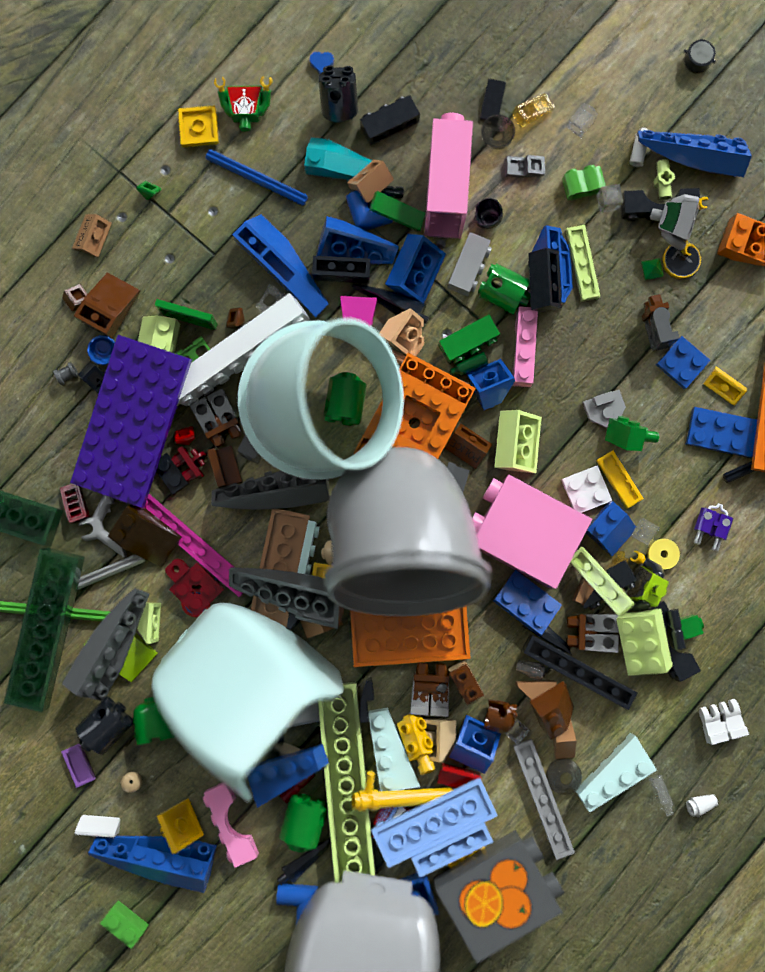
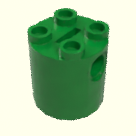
M498 263L496 265L491 264L487 272V277L489 278L487 282H482L478 290L480 298L511 314H514L518 305L526 307L531 298L530 292L526 291L530 279ZM494 281H499L502 286L496 289L491 284Z
M341 372L329 378L323 415L325 417L324 421L332 423L342 421V424L347 426L360 424L367 384L356 374Z
M299 793V796L291 795L279 838L286 843L288 849L303 853L318 847L328 810V803L320 799L313 801L310 800L311 796Z

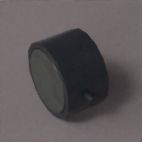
M696 40L689 46L688 50L684 49V64L693 73H702L712 63L715 64L716 62L714 60L716 55L715 47L707 40Z

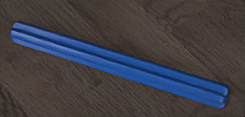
M211 149L206 153L208 161L301 205H305L307 202V195Z

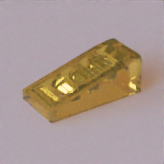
M543 93L516 105L512 115L520 128L551 112L555 109V106L547 94Z

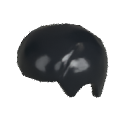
M485 198L476 204L475 220L479 227L492 229L501 223L503 209L498 200Z

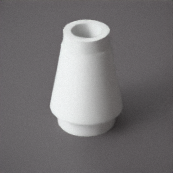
M713 794L692 797L686 802L687 810L692 817H700L718 806V801Z

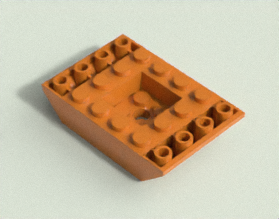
M407 353L399 368L403 386L402 420L391 448H414L439 459L476 388ZM383 399L354 454L363 448L374 434L381 417ZM416 418L419 420L420 425L418 428H411L409 421Z

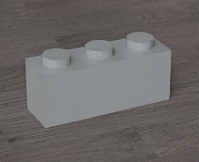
M471 232L469 233L448 283V289L467 297L470 291H475L478 284L475 281L477 274L481 275L485 267L482 264L484 257L488 258L492 250L489 247L491 240Z

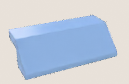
M482 823L411 858L419 876L422 877L492 843L493 840L485 823Z

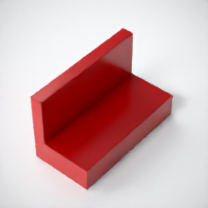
M442 763L437 783L458 788L479 777L481 779L482 776L476 771Z

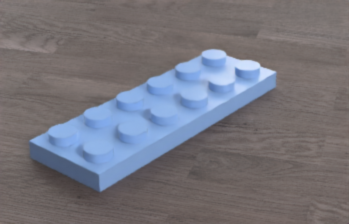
M479 777L372 828L371 831L389 868L496 817L497 813Z

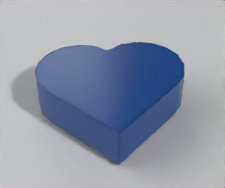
M313 52L310 55V64L321 74L325 66H333L334 57L330 52Z

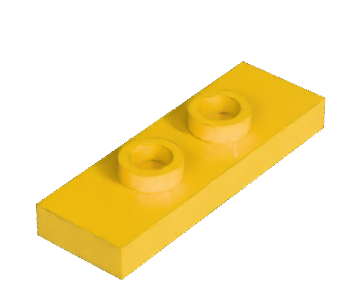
M614 450L596 460L626 509L644 499Z

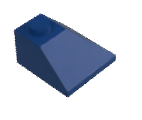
M501 359L467 373L471 386L476 388L474 391L475 396L484 410L502 403L515 382L514 376Z

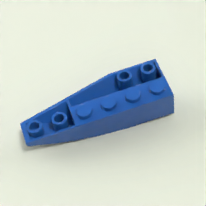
M651 130L637 132L638 142L654 152L675 162L707 172L744 177L752 157L746 141L742 138L729 139L723 135L653 132Z
M262 215L245 221L232 234L235 242L315 318L329 305L288 239Z
M96 836L88 854L107 864L141 877L204 893L211 875L216 845L195 840L182 850L172 854L166 837L115 836L114 838Z

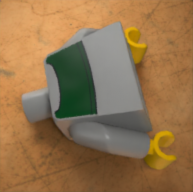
M684 194L673 198L671 201H667L664 210L653 208L650 220L660 222L658 229L661 231V236L669 245L681 250L684 255H692L687 252L688 247L695 248L693 244L688 243L698 210L707 208V206L702 205V201H707L708 197L699 198Z

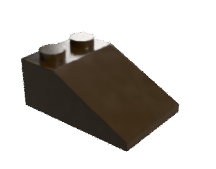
M132 504L125 508L107 536L121 548L160 567L164 565L182 536L146 508H140Z

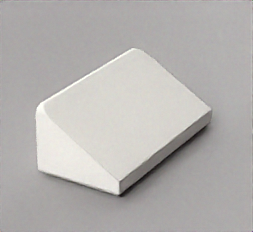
M82 815L75 834L114 838L120 830V818Z

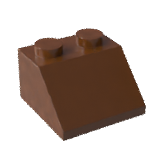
M562 681L530 701L539 725L551 740L568 730L574 709L567 687Z

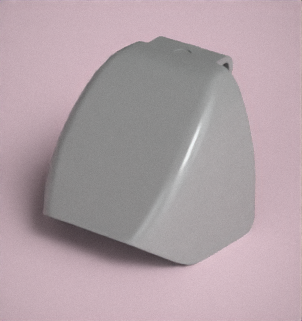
M344 870L342 883L331 882L322 886L315 892L304 908L292 934L284 972H439V937L433 911L423 898L411 895L412 882Z

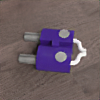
M718 503L716 506H709L708 508L701 507L694 530L697 531L694 539L695 544L700 545L703 534H708L715 538L712 550L719 551L722 540H727L733 518L728 516V512L723 509L722 504ZM720 506V510L724 512L725 515L719 514L716 511L710 509H717Z

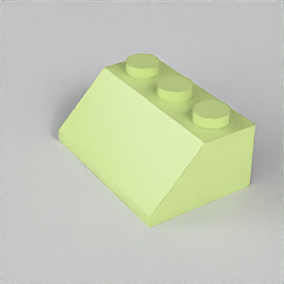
M158 315L145 316L142 318L138 341L175 353L180 323L175 318Z
M520 410L500 411L495 468L536 473L542 417Z

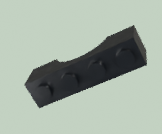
M700 188L680 189L675 197L688 194L700 198ZM643 190L624 191L620 197L621 219H627L628 221H636L639 218L650 220L653 208L664 210L665 204L651 201Z
M660 601L657 607H649L646 610L661 609L667 636L669 625L667 610L669 609L665 601ZM668 642L673 665L669 669L668 674L672 679L682 682L701 672L692 653L677 652Z

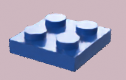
M681 336L659 360L656 366L685 390L711 360Z

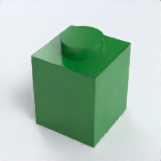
M692 614L680 618L684 640L704 634L702 630L704 629V624L698 615Z

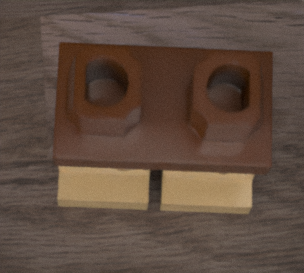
M465 659L448 668L449 674L466 705L484 696Z

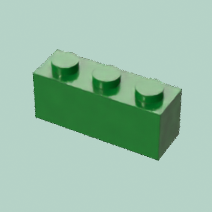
M487 315L440 340L438 346L448 364L453 362L456 364L465 359L464 356L468 354L472 356L480 352L481 347L485 345L489 347L498 342L497 339L500 336V332L491 316Z

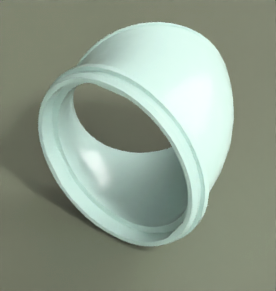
M339 319L329 322L306 321L292 324L268 337L258 346L248 360L239 383V416L250 443L272 466L290 475L306 479L339 477L347 469L364 468L376 463L388 452L394 443L403 414V386L399 367L383 337L364 322L355 319ZM321 335L341 339L361 351L374 367L382 388V413L374 434L363 448L343 461L332 456L321 445L311 428L304 404L303 380L305 366L312 347Z

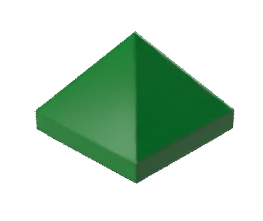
M146 181L136 187V190L146 200L159 193L162 189Z
M660 258L641 262L645 280L664 277Z

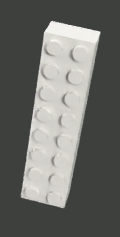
M289 293L193 361L178 403L190 406V404L198 401V398L202 395L210 394L214 391L216 385L224 384L233 373L237 374L244 370L254 351L272 334L292 324L310 320L300 303Z

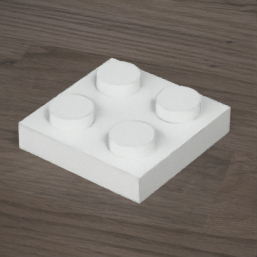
M598 465L561 480L572 508L580 513L612 501Z

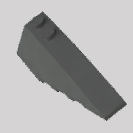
M229 569L230 587L249 596H257L266 604H274L283 612H291L300 620L336 629L339 628L344 608L330 599L326 591L324 578L272 569Z

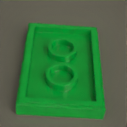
M156 299L155 307L163 316L211 330H216L218 323L212 314Z

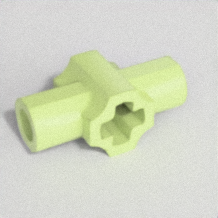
M666 159L657 161V176L654 179V187L659 190L660 200L671 199V184L675 179V174L670 171L669 160Z

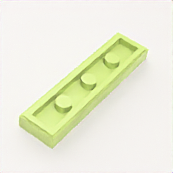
M581 225L567 228L566 234L580 300L583 302L599 299L600 292L586 227Z
M584 547L579 548L575 552L570 563L619 617H622L635 603Z

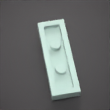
M308 520L297 573L310 575L312 565L309 564V559L314 557L316 548L313 545V540L318 538L320 529L315 521Z

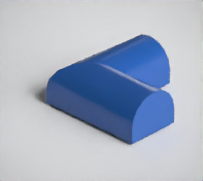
M358 190L346 196L356 227L366 231L393 223V220L370 211L368 203L364 201Z
M279 883L277 905L297 906V925L304 908L318 890V886L300 884L281 885Z

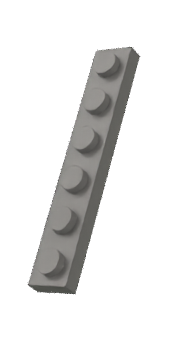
M532 739L513 745L555 859L558 860L575 853Z

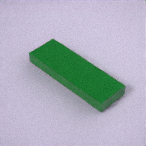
M379 191L374 192L370 211L415 231H421L426 214L423 211Z

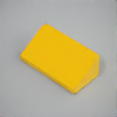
M718 367L713 369L703 383L733 406L747 392L745 386Z

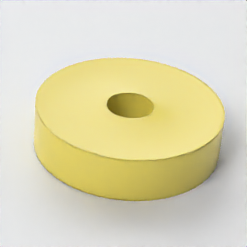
M658 539L650 544L647 557L661 565L663 570L670 569L679 561L680 551L673 541ZM661 551L666 552L665 558L661 556Z

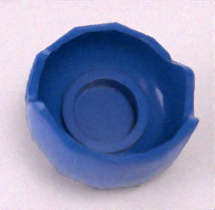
M98 335L92 338L87 348L90 360L97 365L108 364L115 341L106 335Z

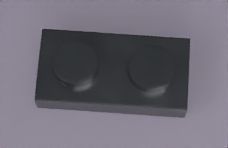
M165 453L160 457L156 471L171 493L175 495L188 486L189 482L186 481L180 469L171 460L170 455Z

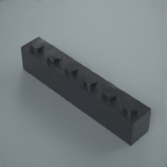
M529 635L521 650L524 654L627 710L630 709L638 694L636 691L533 635Z

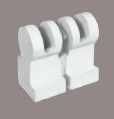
M735 699L728 700L729 710L725 702L719 703L720 712L715 704L710 705L711 715H709L706 707L699 708L707 743L713 745L749 735L741 716L740 707ZM720 713L723 717V721L720 720Z

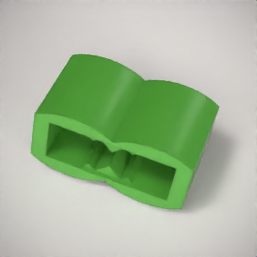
M589 165L584 170L578 171L577 169H571L562 178L567 200L600 194L606 189L601 166Z

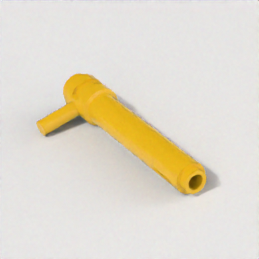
M369 771L366 775L365 790L353 793L351 803L353 810H358L359 812L366 811L367 809L378 811L379 808L420 806L454 789L447 787L378 792L373 790L375 773Z

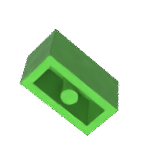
M119 900L100 923L131 949L149 926V924Z

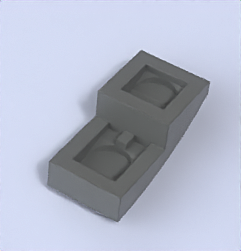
M527 155L525 158L507 156L504 159L505 177H539L545 175L544 156Z

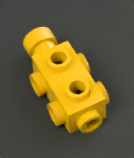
M408 714L403 717L402 721L397 723V727L409 761L418 760L420 775H425L435 770L433 761H430L429 755L433 753V741L427 736L425 720L420 715Z

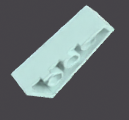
M389 709L370 710L368 715L380 791H397L420 787Z
M629 733L626 739L613 750L614 752L575 790L589 812L657 771L634 734Z

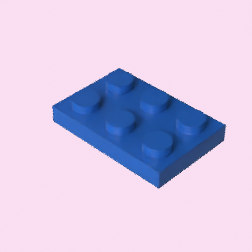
M517 570L511 574L493 600L494 603L539 637L544 633L562 604Z

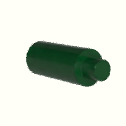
M484 352L456 363V367L450 369L452 376L457 374L463 376L488 365L487 357Z

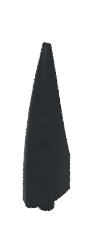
M352 284L354 289L367 297L377 298V303L391 311L395 316L408 309H412L424 319L425 324L429 321L430 317L423 314L426 307L425 303L389 290Z

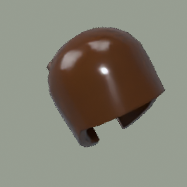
M488 699L489 707L484 720V729L501 734L509 732L513 728L515 719L518 716L516 713L517 705Z

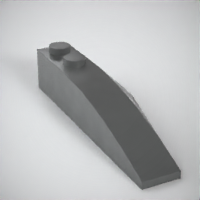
M269 471L264 473L265 476L257 479L253 477L248 478L243 484L233 483L212 490L211 504L216 507L233 509L290 508L329 501L330 488L328 479H306L283 471L275 473Z

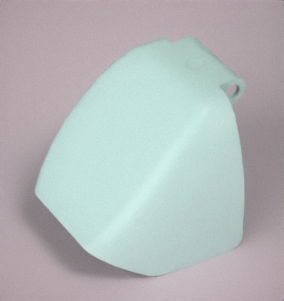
M216 603L201 613L161 659V663L153 674L152 690L156 705L164 720L190 754L209 772L249 802L252 795L244 779L247 773L304 707L319 700H331L339 697L343 693V684L339 670L282 624L239 605Z

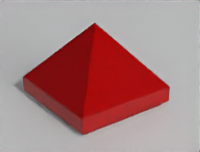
M193 426L175 431L176 444L189 445L195 438Z

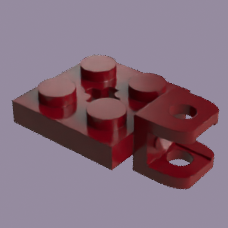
M177 558L165 568L166 574L175 582L169 590L196 617L224 590L198 562L190 568L182 559ZM175 565L179 567L178 572L174 571ZM201 585V594H193L192 586Z

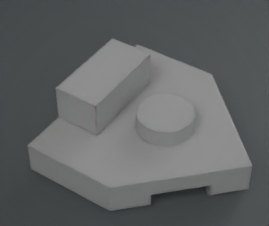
M620 390L610 391L582 402L588 420L606 429L609 418L617 419L618 416H622L626 408Z

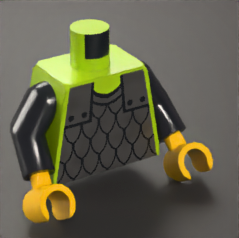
M634 551L638 554V558L633 559L630 557V560L637 564H643V566L640 567L636 575L638 581L634 583L635 587L630 589L627 595L635 603L630 610L637 612L644 611L649 607H657L661 598L666 595V588L669 582L664 579L665 574L661 565L649 558L645 559L644 554L639 551Z

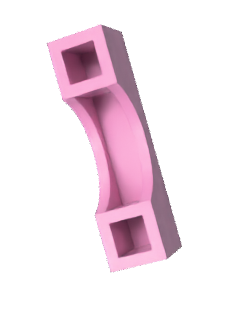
M519 306L516 312V347L512 369L515 382L512 386L531 387L533 384L538 311L531 310V307Z
M223 782L207 789L204 792L203 800L206 807L211 809V820L214 826H218L220 831L218 834L222 845H226L228 850L226 855L229 862L233 863L234 867H238L257 858L259 851L252 835L238 833L229 823L228 810L236 799L233 790Z

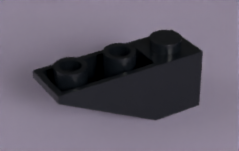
M626 560L606 571L625 592L634 588V583L638 581ZM593 590L583 607L584 609L589 607L590 610H593L601 605L599 601L603 599Z

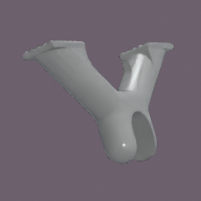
M103 495L93 516L79 521L78 526L87 524L93 526V532L81 538L84 541L98 539L120 554L122 558H127L126 550L107 537L109 532L104 530L103 520L106 514L111 512L110 506L115 504L114 498Z

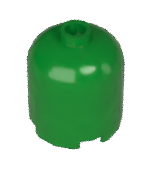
M154 697L145 698L144 703L135 707L133 722L137 745L151 743L152 738L160 737V741L175 738V735L160 713Z

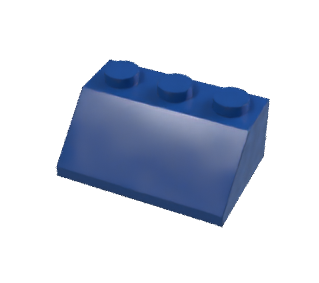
M408 234L385 285L396 293L425 303L446 253L424 235Z

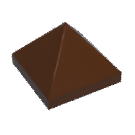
M241 307L229 310L226 327H238L245 322Z

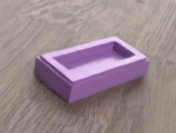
M80 744L61 751L76 788L96 779L86 753Z

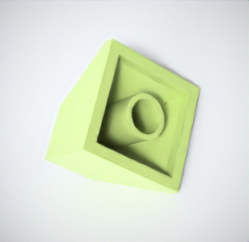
M147 602L137 629L146 643L159 642L161 603Z

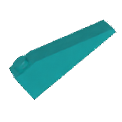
M311 137L307 146L304 167L306 174L351 180L372 160L331 140Z

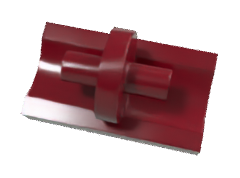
M182 446L178 448V453L171 460L178 468L184 463L188 464L190 468L182 473L186 481L190 482L196 478H203L204 474L196 463L198 462L201 467L206 464L203 461V458L206 456L205 452L198 453L196 449L190 451L194 456L192 458Z

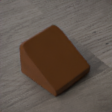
M79 284L64 290L62 298L73 312L78 309L82 300L87 296V292Z

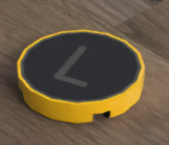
M670 245L665 250L662 258L664 270L676 279L691 277L697 272L701 264L699 250L696 247H688L687 252L692 255H684L681 250Z

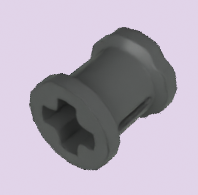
M69 362L67 366L60 370L53 371L56 379L62 386L73 377H79L78 371L72 362Z

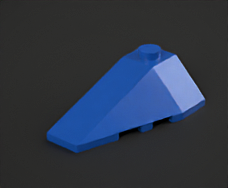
M327 216L321 232L316 256L369 258L371 264H393L399 246L350 223Z

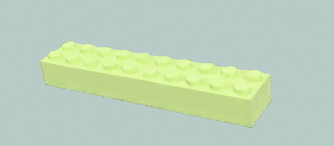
M357 682L342 683L343 693L339 697L318 701L321 740L329 764L324 766L335 883H342L344 870L376 876L369 809L359 812L358 810H353L351 803L352 794L365 790L366 783Z

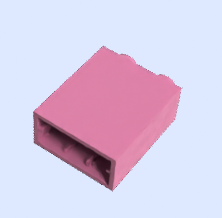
M458 113L443 114L441 119L433 118L424 236L462 238L468 205L473 121H464V116Z
M507 475L503 482L493 478L483 496L484 500L491 503L485 516L475 512L472 517L479 550L550 589H556L592 519L511 475Z

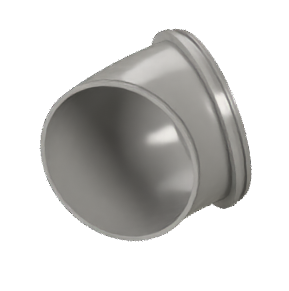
M392 447L376 463L364 468L347 469L342 474L332 490L327 507V525L331 537L333 565L325 572L324 584L327 594L334 603L343 608L365 614L421 616L457 610L479 601L486 595L490 586L491 570L488 564L481 560L477 534L469 506L454 476L439 459L418 449ZM407 567V568L398 569V570H380V569H388V568Z

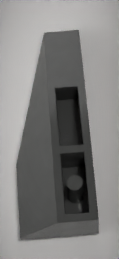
M134 588L110 611L92 633L62 683L76 696L100 701L107 696L126 660L150 595L148 592Z

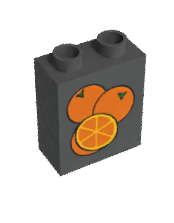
M516 830L434 877L436 891L477 963L563 913L556 899L564 895V891L553 872L542 877L535 863L544 859V856L533 837L530 836L522 841Z

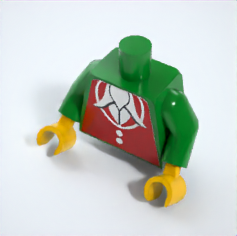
M263 76L260 79L261 86H226V89H224L225 78L222 77L223 85H218L215 78L214 84L219 88L217 92L220 105L226 115L232 117L233 122L240 123L241 131H250L251 123L259 122L260 117L266 113L270 106L271 90L269 86L272 85L273 79L269 77V84L266 85Z

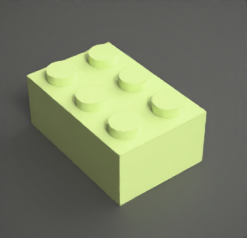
M661 609L626 612L622 617H617L616 620L628 676L667 673L673 665Z

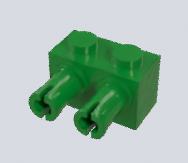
M618 416L617 419L609 418L605 441L624 450L642 451L644 442L657 443L659 441V433L648 431L647 427L640 426V422L629 420L628 417Z

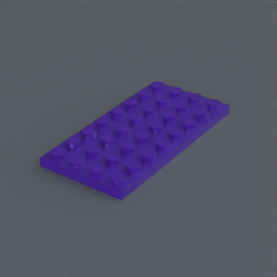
M117 335L70 483L144 508L192 359Z

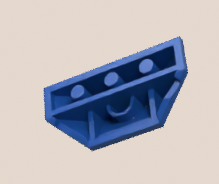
M546 225L543 227L532 252L544 248L559 251L561 303H565L573 288L570 249L565 238L562 236L561 228Z

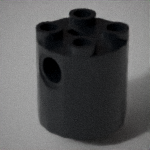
M330 65L325 66L323 72L318 77L322 116L333 122L351 120L358 113L356 74L351 66L334 68Z
M106 696L75 728L80 746L87 752L93 750L100 755H104L134 724L133 718L125 713L126 707L120 702L115 703L109 696Z

